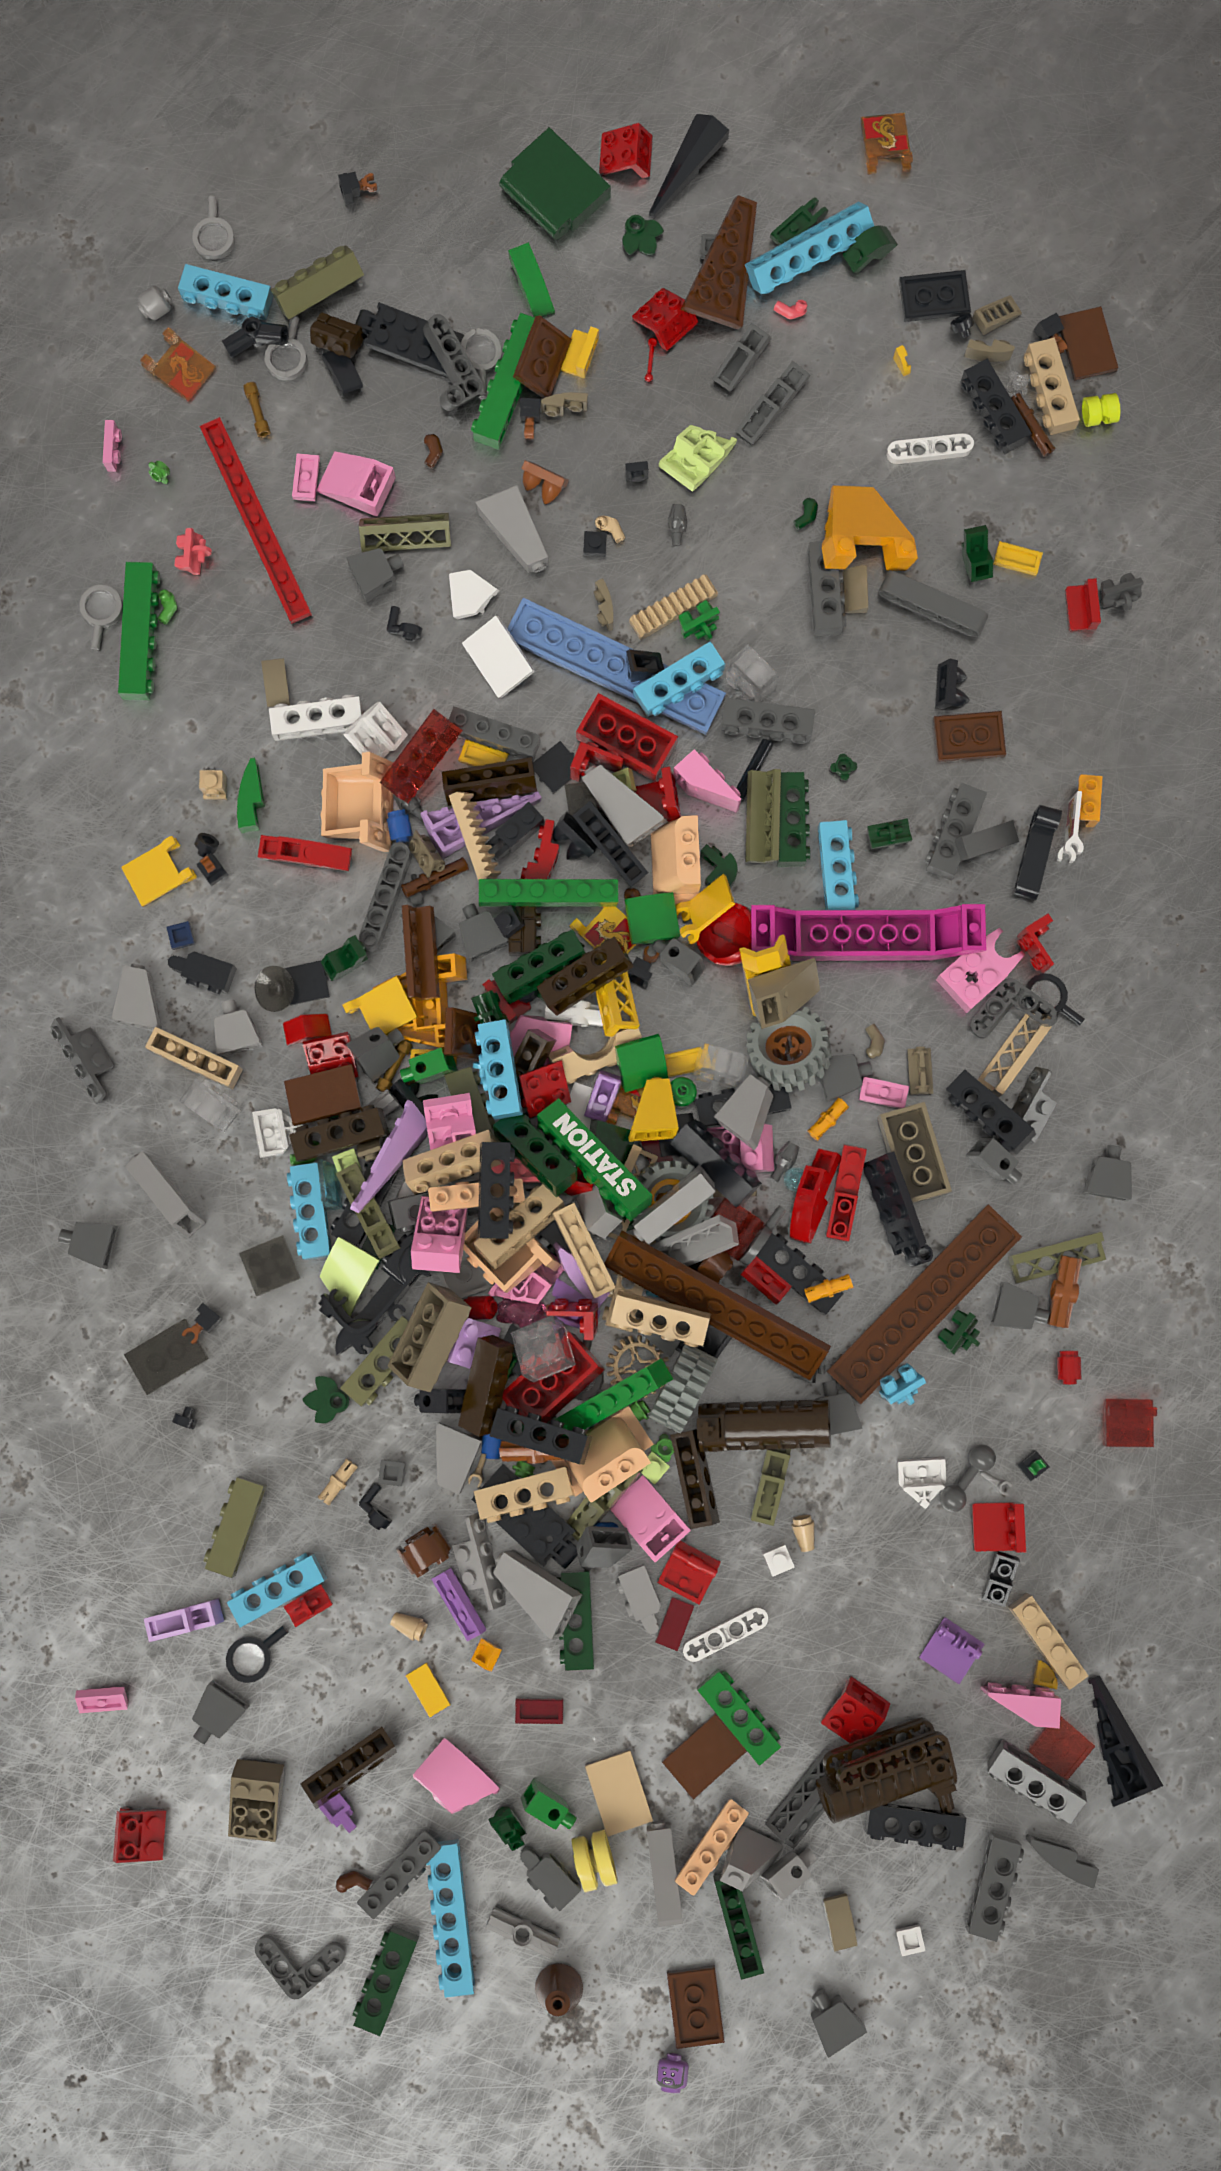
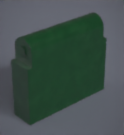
M550 127L511 161L512 167L502 176L499 182V186L555 240L561 238L570 229L574 232L611 198V186Z

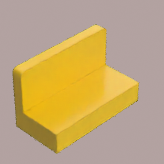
M590 327L588 333L576 329L573 331L572 340L561 367L562 372L585 379L599 341V329Z

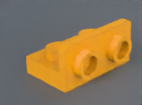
M1083 774L1079 776L1078 791H1082L1079 820L1086 821L1085 827H1095L1100 821L1103 776Z

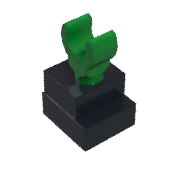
M1032 1450L1016 1464L1030 1482L1049 1468V1465L1036 1450Z

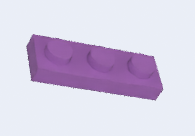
M451 1568L431 1579L467 1641L486 1631L481 1618L478 1616Z

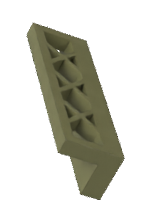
M449 513L361 518L359 520L361 551L367 552L381 548L383 551L451 547ZM435 530H445L446 540L437 541L431 535ZM419 531L425 537L420 542H414L409 538L410 534ZM390 533H397L402 537L395 544H392L386 538ZM374 534L380 540L376 545H366L365 535Z
M773 769L767 772L748 771L745 862L767 864L779 860L781 769Z
M1102 1232L1009 1256L1008 1259L1015 1284L1057 1273L1058 1268L1056 1266L1060 1262V1257L1068 1250L1077 1255L1076 1258L1082 1257L1085 1259V1261H1082L1081 1266L1106 1260L1101 1243L1105 1241ZM1095 1243L1099 1257L1090 1259L1083 1255L1086 1246ZM1082 1247L1080 1252L1076 1251L1075 1248ZM1060 1253L1057 1258L1052 1256L1053 1254ZM1047 1256L1055 1261L1051 1270L1046 1271L1038 1266L1042 1257ZM1037 1259L1035 1264L1030 1262V1260ZM1025 1262L1033 1267L1028 1276L1020 1278L1016 1264ZM1036 1269L1041 1271L1040 1273L1033 1274Z

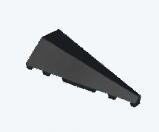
M695 115L649 211V215L653 219L699 174V169L729 139V129L713 115Z
M1100 1675L1088 1680L1089 1684L1093 1686L1095 1699L1092 1702L1093 1707L1097 1708L1099 1718L1097 1729L1103 1761H1107L1109 1776L1107 1777V1782L1112 1788V1806H1118L1163 1787L1164 1785Z

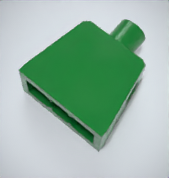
M441 1047L409 1059L410 1066L401 1069L400 1075L404 1083L415 1080V1082L423 1084L443 1078L444 1075L456 1072L458 1069L454 1056L445 1055L444 1048Z
M533 1778L520 1797L525 1812L555 1830L560 1824L567 1829H571L577 1819L575 1815L569 1812L567 1802L535 1778Z

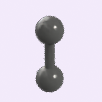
M981 1444L975 1446L970 1451V1468L957 1486H947L940 1494V1503L945 1510L958 1512L964 1508L967 1501L964 1492L979 1471L990 1470L996 1462V1455L991 1447Z

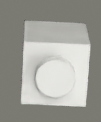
M784 1543L762 1552L772 1576L795 1568Z

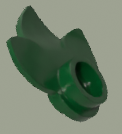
M632 215L625 223L626 233L622 238L624 250L629 255L633 254L637 249L647 255L655 254L657 249L655 237L664 232L662 226L655 220H645L640 215ZM635 225H637V226H639L640 228H639V229H633L632 227L635 226Z
M318 1376L315 1378L317 1390L308 1393L302 1400L307 1407L317 1411L315 1414L316 1423H328L334 1419L337 1413H341L348 1408L350 1399L343 1390L338 1389L335 1380L326 1376ZM337 1396L342 1399V1404L339 1406L334 1403V1399Z

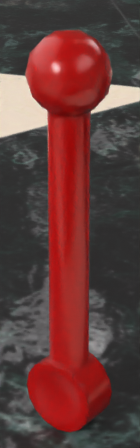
M655 338L648 340V346L650 347L648 369L644 377L647 382L653 380L654 347L657 345Z

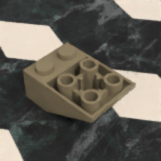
M815 958L748 979L753 1010L761 1029L786 1021L820 991Z
M237 1759L231 1776L228 1837L276 1842L285 1765Z

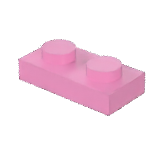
M105 420L103 464L108 472H117V464H120L121 460L118 442L122 440V433L114 420Z
M297 454L292 491L293 500H316L320 464L319 455Z
M863 1077V1086L860 1089L858 1100L898 1109L905 1107L909 1086Z
M124 1687L76 1690L75 1700L79 1713L127 1710L128 1699Z

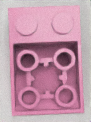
M334 451L316 491L378 517L396 476L393 467L377 460Z
M694 749L674 767L673 775L676 783L688 796L734 812L739 810L741 803L740 792L733 785L729 786L724 781V775L718 769L714 770L709 765L710 761L702 752L698 754Z
M764 1124L758 1147L755 1150L724 1127L707 1128L708 1132L723 1142L724 1147L730 1153L739 1157L741 1163L747 1169L754 1173L774 1171L772 1125Z
M421 1197L411 1248L412 1269L460 1273L468 1208L431 1212L429 1197Z
M644 1475L635 1481L610 1509L654 1562H657L691 1531Z
M988 1682L987 1686H981V1690L986 1695L1032 1725L1060 1729L1061 1698L1055 1695L1054 1691H1050V1688L1035 1687V1690L1026 1689L1024 1685L1012 1684L1011 1688H1006L1000 1683Z

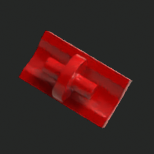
M321 1583L283 1607L290 1616L294 1626L297 1627L332 1606L333 1603Z

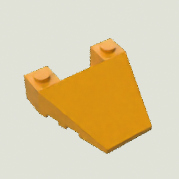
M832 486L828 506V520L825 524V538L822 542L825 569H846L857 557L855 545L882 546L887 571H907L918 559L915 539L874 487Z
M455 953L437 956L440 998L421 1001L409 998L418 1018L398 1028L404 1040L444 1048L446 1008H448L447 983L467 980L466 957ZM406 972L396 975L399 977L408 995ZM390 978V979H388V980L382 982L381 984H379V985L373 987V989L376 988V987H378V986H380V985H382L383 983H385V982L391 980L392 978Z

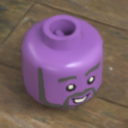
M667 2053V2058H661L657 2064L656 2083L661 2086V2090L668 2093H680L681 2089L687 2086L689 2064L681 2060L680 2054Z

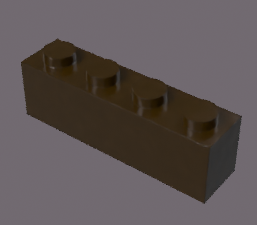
M495 1335L478 1337L458 1426L478 1437L490 1434L497 1409L502 1405L508 1370L513 1357V1344Z

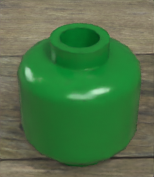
M677 1077L672 1080L670 1084L674 1106L686 1108L692 1105L697 1095V1088L694 1082L686 1077Z

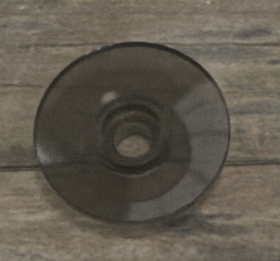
M269 966L258 974L254 990L258 1003L264 1009L278 1012L290 1005L294 997L295 987L293 979L286 969L280 966Z

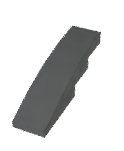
M792 360L781 377H777L765 395L762 394L735 432L754 445L783 412L811 375Z

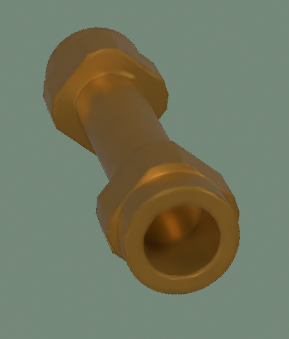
M248 382L244 384L243 388L246 398L250 400L256 423H254L257 436L266 437L270 434L267 420H264L258 399L259 391L255 382Z
M403 1040L397 1044L395 1049L400 1057L387 1069L384 1077H380L375 1087L382 1092L386 1089L390 1091L393 1085L391 1082L404 1056H408L413 1046L411 1043Z

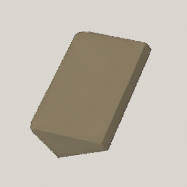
M867 565L843 569L844 613L846 614L867 613L868 611Z

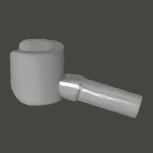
M985 1471L980 1473L982 1477L996 1486V1490L1003 1495H1008L1002 1491L1004 1484L1013 1488V1485L1006 1480L994 1478Z

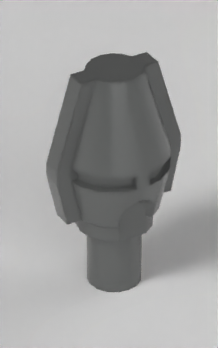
M672 504L668 517L669 529L671 534H673L672 545H681L682 534L687 528L685 506L682 504Z
M404 786L397 789L393 797L399 809H405L407 815L411 813L420 821H423L421 817L423 810L420 805L422 801L419 796Z
M788 1141L776 1155L774 1161L776 1168L771 1178L779 1182L782 1174L792 1168L797 1159L799 1146Z

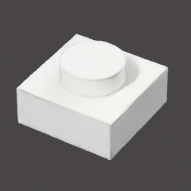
M919 1924L895 1929L901 1956L925 1951Z

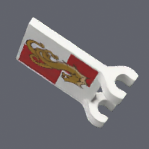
M1077 791L1068 802L1065 842L1056 855L1057 861L1061 862L1063 854L1067 853L1070 856L1069 863H1073L1076 859V854L1080 855L1083 852L1084 846L1078 837L1082 791ZM1072 845L1077 847V853L1072 848Z

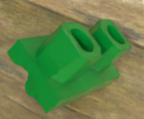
M705 600L696 606V610L700 614L696 619H693L689 611L679 615L681 635L684 639L693 634L697 640L705 637L707 641L713 639L711 632L717 629L714 622L719 620L718 614H720V611L717 607L713 608Z

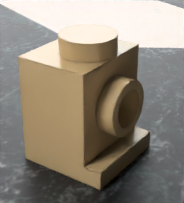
M200 770L199 789L203 793V799L227 800V776L223 770Z

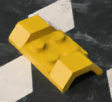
M784 934L779 936L773 947L758 952L744 947L739 949L753 1016L756 1015L753 1010L748 979L791 965Z

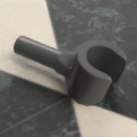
M416 874L411 875L412 880L417 878ZM421 892L409 897L414 907L424 903Z

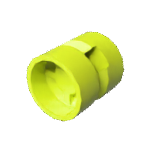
M1111 393L1102 395L1101 399L1098 396L1083 398L1082 417L1084 425L1086 427L1100 425L1101 421L1104 424L1119 422L1120 402L1118 395Z

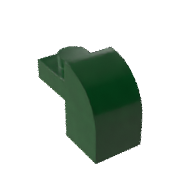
M878 225L867 229L855 238L856 243L843 254V257L852 271L859 273L874 258L882 260L898 244L886 226Z
M982 525L964 529V542L961 543L962 556L971 582L993 578V557L988 549L987 526Z
M706 844L701 849L700 856L714 870L705 879V885L709 886L724 874L731 889L735 883L738 871L734 856L729 852L725 858H722L723 854L719 849Z
M354 935L348 938L342 947L327 953L322 959L321 964L331 981L339 979L363 965L368 960L366 948Z

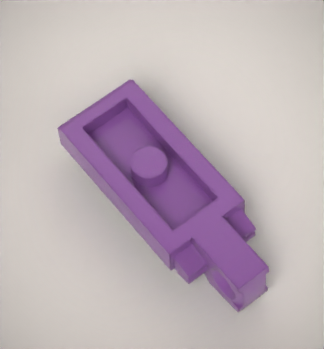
M340 1793L319 1807L336 1828L342 1824L347 1832L351 1833L357 1827L350 1819L353 1811Z

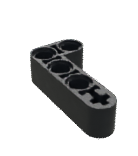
M1039 805L1034 811L1013 895L1037 900L1053 836L1058 829L1062 810Z

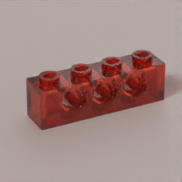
M433 709L383 776L380 783L396 797L409 803L463 730L446 716Z

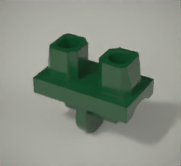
M908 818L867 826L871 849L912 842Z
M491 990L471 998L478 1015L474 1017L475 1022L480 1020L481 1024L506 1020L509 1023L507 1016L501 1013L499 1008L500 998L498 993H494Z
M957 1310L951 1318V1321L959 1326L957 1331L953 1333L944 1328L938 1336L946 1345L947 1350L955 1355L960 1346L967 1351L971 1344L977 1348L980 1345V1342L976 1340L980 1331L974 1328L978 1323L976 1316L971 1312L966 1314Z
M499 1808L494 1817L488 1820L504 1844H508L509 1848L515 1851L525 1845L522 1836L527 1834L526 1830L511 1808Z

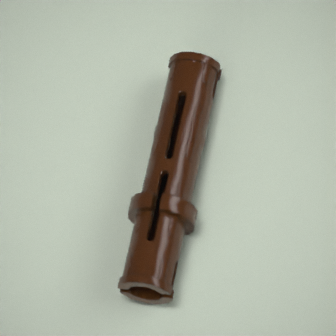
M1017 393L1016 397L1012 396V401L1032 433L1033 441L1041 451L1042 456H1048L1047 453L1051 454L1056 448L1033 415L1035 413L1032 408L1029 409L1021 393Z
M461 857L445 865L444 870L441 872L432 871L430 878H427L424 873L419 874L418 878L402 884L401 888L405 897L409 898L423 890L429 891L432 886L468 871L469 867L466 860Z

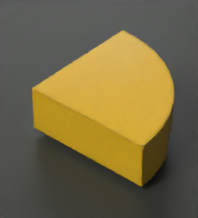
M901 345L895 349L893 359L904 377L911 373V365H908L905 360L908 354L905 347Z
M1037 1659L1032 1683L1057 1690L1058 1682L1054 1671L1048 1664Z

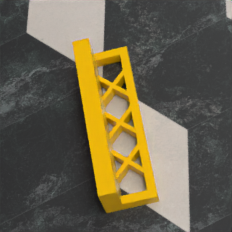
M627 971L620 975L621 983L614 979L595 991L605 1036L614 1037L619 1029H638L640 1026ZM617 991L625 996V1004L617 998ZM624 1011L630 1016L631 1022L622 1021L620 1012Z

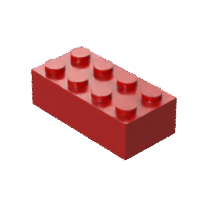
M600 693L597 694L576 731L577 740L583 743H595L599 746V749L606 752L613 750L619 753L620 757L623 758V765L656 782L661 773V768H664L678 743L677 735Z
M568 1331L504 1390L502 1399L507 1406L520 1409L519 1414L527 1416L528 1412L542 1416L541 1421L548 1423L596 1379L605 1368L575 1334Z

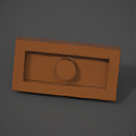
M525 460L521 468L524 470L523 484L526 491L532 490L544 479L542 499L545 505L553 501L559 495L562 488H566L569 479L531 461Z

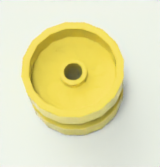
M604 1829L592 1833L593 1849H590L588 1840L584 1835L571 1839L575 1868L585 1893L597 1890L598 1872L602 1883L606 1887L618 1884L612 1852Z

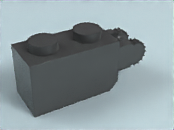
M525 1846L521 1850L520 1860L524 1862L528 1869L527 1876L529 1878L527 1882L534 1890L537 1891L539 1889L545 1895L543 1899L552 1909L556 1907L561 1911L581 1891V1885L552 1853H544L540 1856L531 1846Z

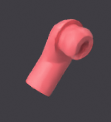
M778 300L773 311L791 320L805 315L808 305L804 300H798L792 306H788Z

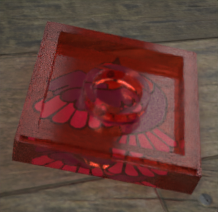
M1060 1716V1729L1045 1727L1027 1751L1044 1766L1068 1780L1095 1748V1745Z

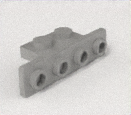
M479 1513L465 1517L471 1540L454 1544L452 1547L464 1592L484 1588L489 1610H495L506 1604L505 1594L500 1581L493 1574L496 1565L492 1553V1545L489 1542L486 1531V1523L484 1520H480Z

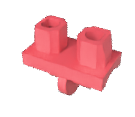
M186 528L185 534L177 536V547L184 550V555L175 557V567L183 571H189L193 575H200L201 563H204L205 557L211 555L212 549L206 546V540L203 539L202 535L195 533L192 528Z

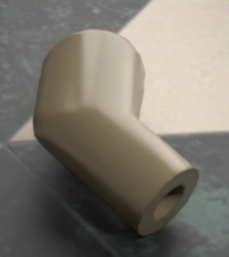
M874 1023L865 1029L872 1040L870 1047L866 1049V1054L871 1059L876 1058V1056L879 1057L883 1053L885 1043L884 1037Z

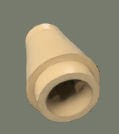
M799 1515L792 1518L793 1523L791 1527L801 1552L814 1550V1520L811 1519V1515Z
M398 1612L394 1614L390 1623L391 1626L412 1641H421L428 1626L427 1623L423 1622L422 1618Z

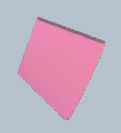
M520 1015L514 1029L510 1031L513 1056H515L528 1029H539L556 1039L557 1041L551 1050L553 1052L570 1045L572 1024L570 1022L547 1021L542 1016ZM547 1058V1060H546L544 1066L550 1064V1061H549L548 1058Z
M470 1093L423 1100L430 1150L476 1134Z
M542 1264L508 1293H505L495 1283L488 1294L490 1296L539 1304L554 1285L556 1279L564 1272V1269L561 1265L556 1271H553Z
M445 1738L413 1774L414 1779L429 1790L434 1800L451 1814L462 1810L467 1805L479 1802L480 1799L490 1794H497L500 1791V1788L477 1765Z

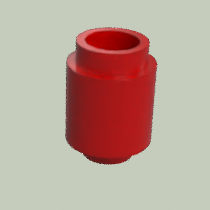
M470 1296L463 1300L471 1307L468 1318L473 1320L492 1319L498 1309L497 1302L492 1296Z
M1059 1351L1057 1372L1058 1380H1063V1385H1076L1077 1380H1082L1081 1357H1079L1078 1351Z

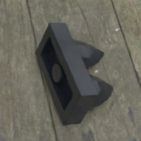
M950 658L938 664L935 708L945 709L950 706H961L970 701L963 691L956 688V684L962 683L967 679L965 672L958 667V660Z
M565 812L555 826L553 840L566 841L570 839L572 841L567 849V860L579 859L585 855L589 858L595 853L597 845L568 812Z
M401 1078L392 1085L390 1092L396 1097L403 1109L406 1101L410 1100L425 1118L423 1100L438 1098V1095L427 1094L418 1098L416 1095L419 1091L420 1083L415 1082V1080L404 1083Z

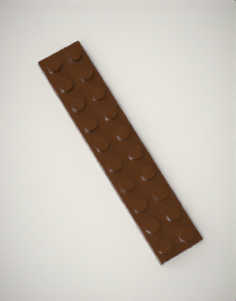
M989 1204L986 1205L826 1372L861 1405L880 1385V1379L889 1376L1022 1236Z
M623 1230L620 1232L604 1262L606 1268L671 1304L711 1313L709 1325L808 1380H811L831 1348L829 1344L643 1241L641 1242Z

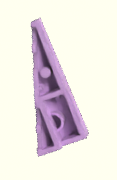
M539 792L525 796L514 795L511 798L502 800L497 798L476 802L477 805L473 810L480 811L476 819H482L483 822L479 827L486 829L482 836L505 823L526 803L530 802L534 806L541 802L542 797ZM444 807L437 811L428 812L426 810L421 812V817L431 842L442 859L466 846L453 808Z
M410 1100L406 1101L403 1114L400 1118H397L394 1129L384 1142L371 1167L369 1178L366 1182H363L361 1191L351 1204V1210L360 1213L403 1164L402 1160L407 1159L426 1138V1119Z

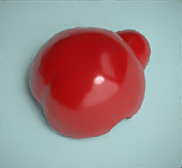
M735 903V905L704 928L696 942L699 951L717 965L733 966L741 964L739 949L744 947L751 950V909Z

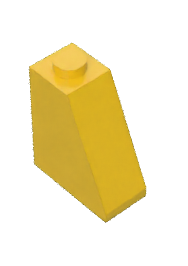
M655 1077L647 1080L628 1137L629 1142L674 1139L679 1127L670 1078L662 1079Z

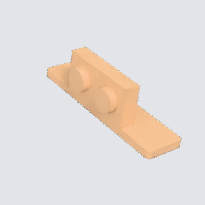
M521 1178L514 1179V1186H510L509 1196H513L514 1203H522L525 1200L523 1180ZM479 1181L478 1183L471 1184L469 1182H458L451 1186L429 1188L430 1211L478 1207ZM493 1184L490 1192L492 1196L498 1198L502 1195L503 1189L500 1185Z
M729 1799L676 1877L675 1882L694 1896L709 1873L718 1865L719 1858L723 1852L732 1844L733 1837L749 1813L736 1802Z

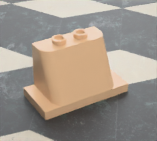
M363 752L362 764L323 769L321 836L336 839H360V843L382 852H389L392 841L390 840L386 819H388L387 813L393 811V762L372 752Z
M698 815L681 816L674 821L667 822L651 833L653 894L673 893L675 905L680 902L690 901L700 891Z
M493 1208L490 1211V1218L493 1221L502 1216V1212L498 1208ZM478 1221L465 1233L463 1250L469 1255L466 1259L475 1268L480 1266L485 1272L483 1277L492 1285L496 1283L505 1293L511 1291L542 1264L553 1271H556L561 1266L558 1260L533 1237L499 1268L494 1270L476 1251L474 1246L478 1236ZM519 1221L513 1225L514 1228L523 1226ZM496 1239L495 1243H503L506 1239Z
M626 1406L587 1431L586 1435L592 1436V1440L584 1465L567 1460H551L556 1469L563 1467L569 1469L575 1497L584 1492L592 1503L649 1465L651 1462L644 1451L654 1444L630 1407Z

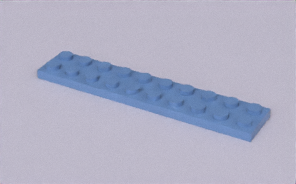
M525 598L521 600L507 628L520 648L635 702L637 700L633 696V688L648 680L630 681L626 663V651L632 648ZM663 664L664 669L669 667L668 665ZM679 677L674 682L678 685H683L686 683V680ZM703 683L704 686L694 693L692 691L684 695L685 698L677 704L670 703L665 706L666 709L660 714L706 735L726 693ZM659 689L655 694L659 697H664L667 692Z

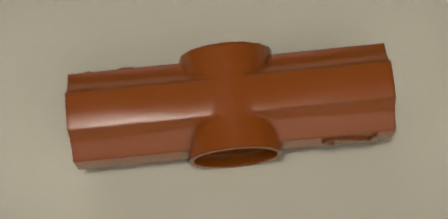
M1061 1255L1057 1277L1051 1285L1050 1299L1052 1302L1047 1324L1069 1328L1073 1304L1077 1302L1079 1295L1078 1278L1082 1259Z
M537 1436L540 1441L546 1438L544 1436ZM560 1438V1446L563 1448L567 1447L569 1438ZM501 1441L499 1448L502 1462L527 1461V1463L535 1464L544 1463L548 1460H564L506 1441Z

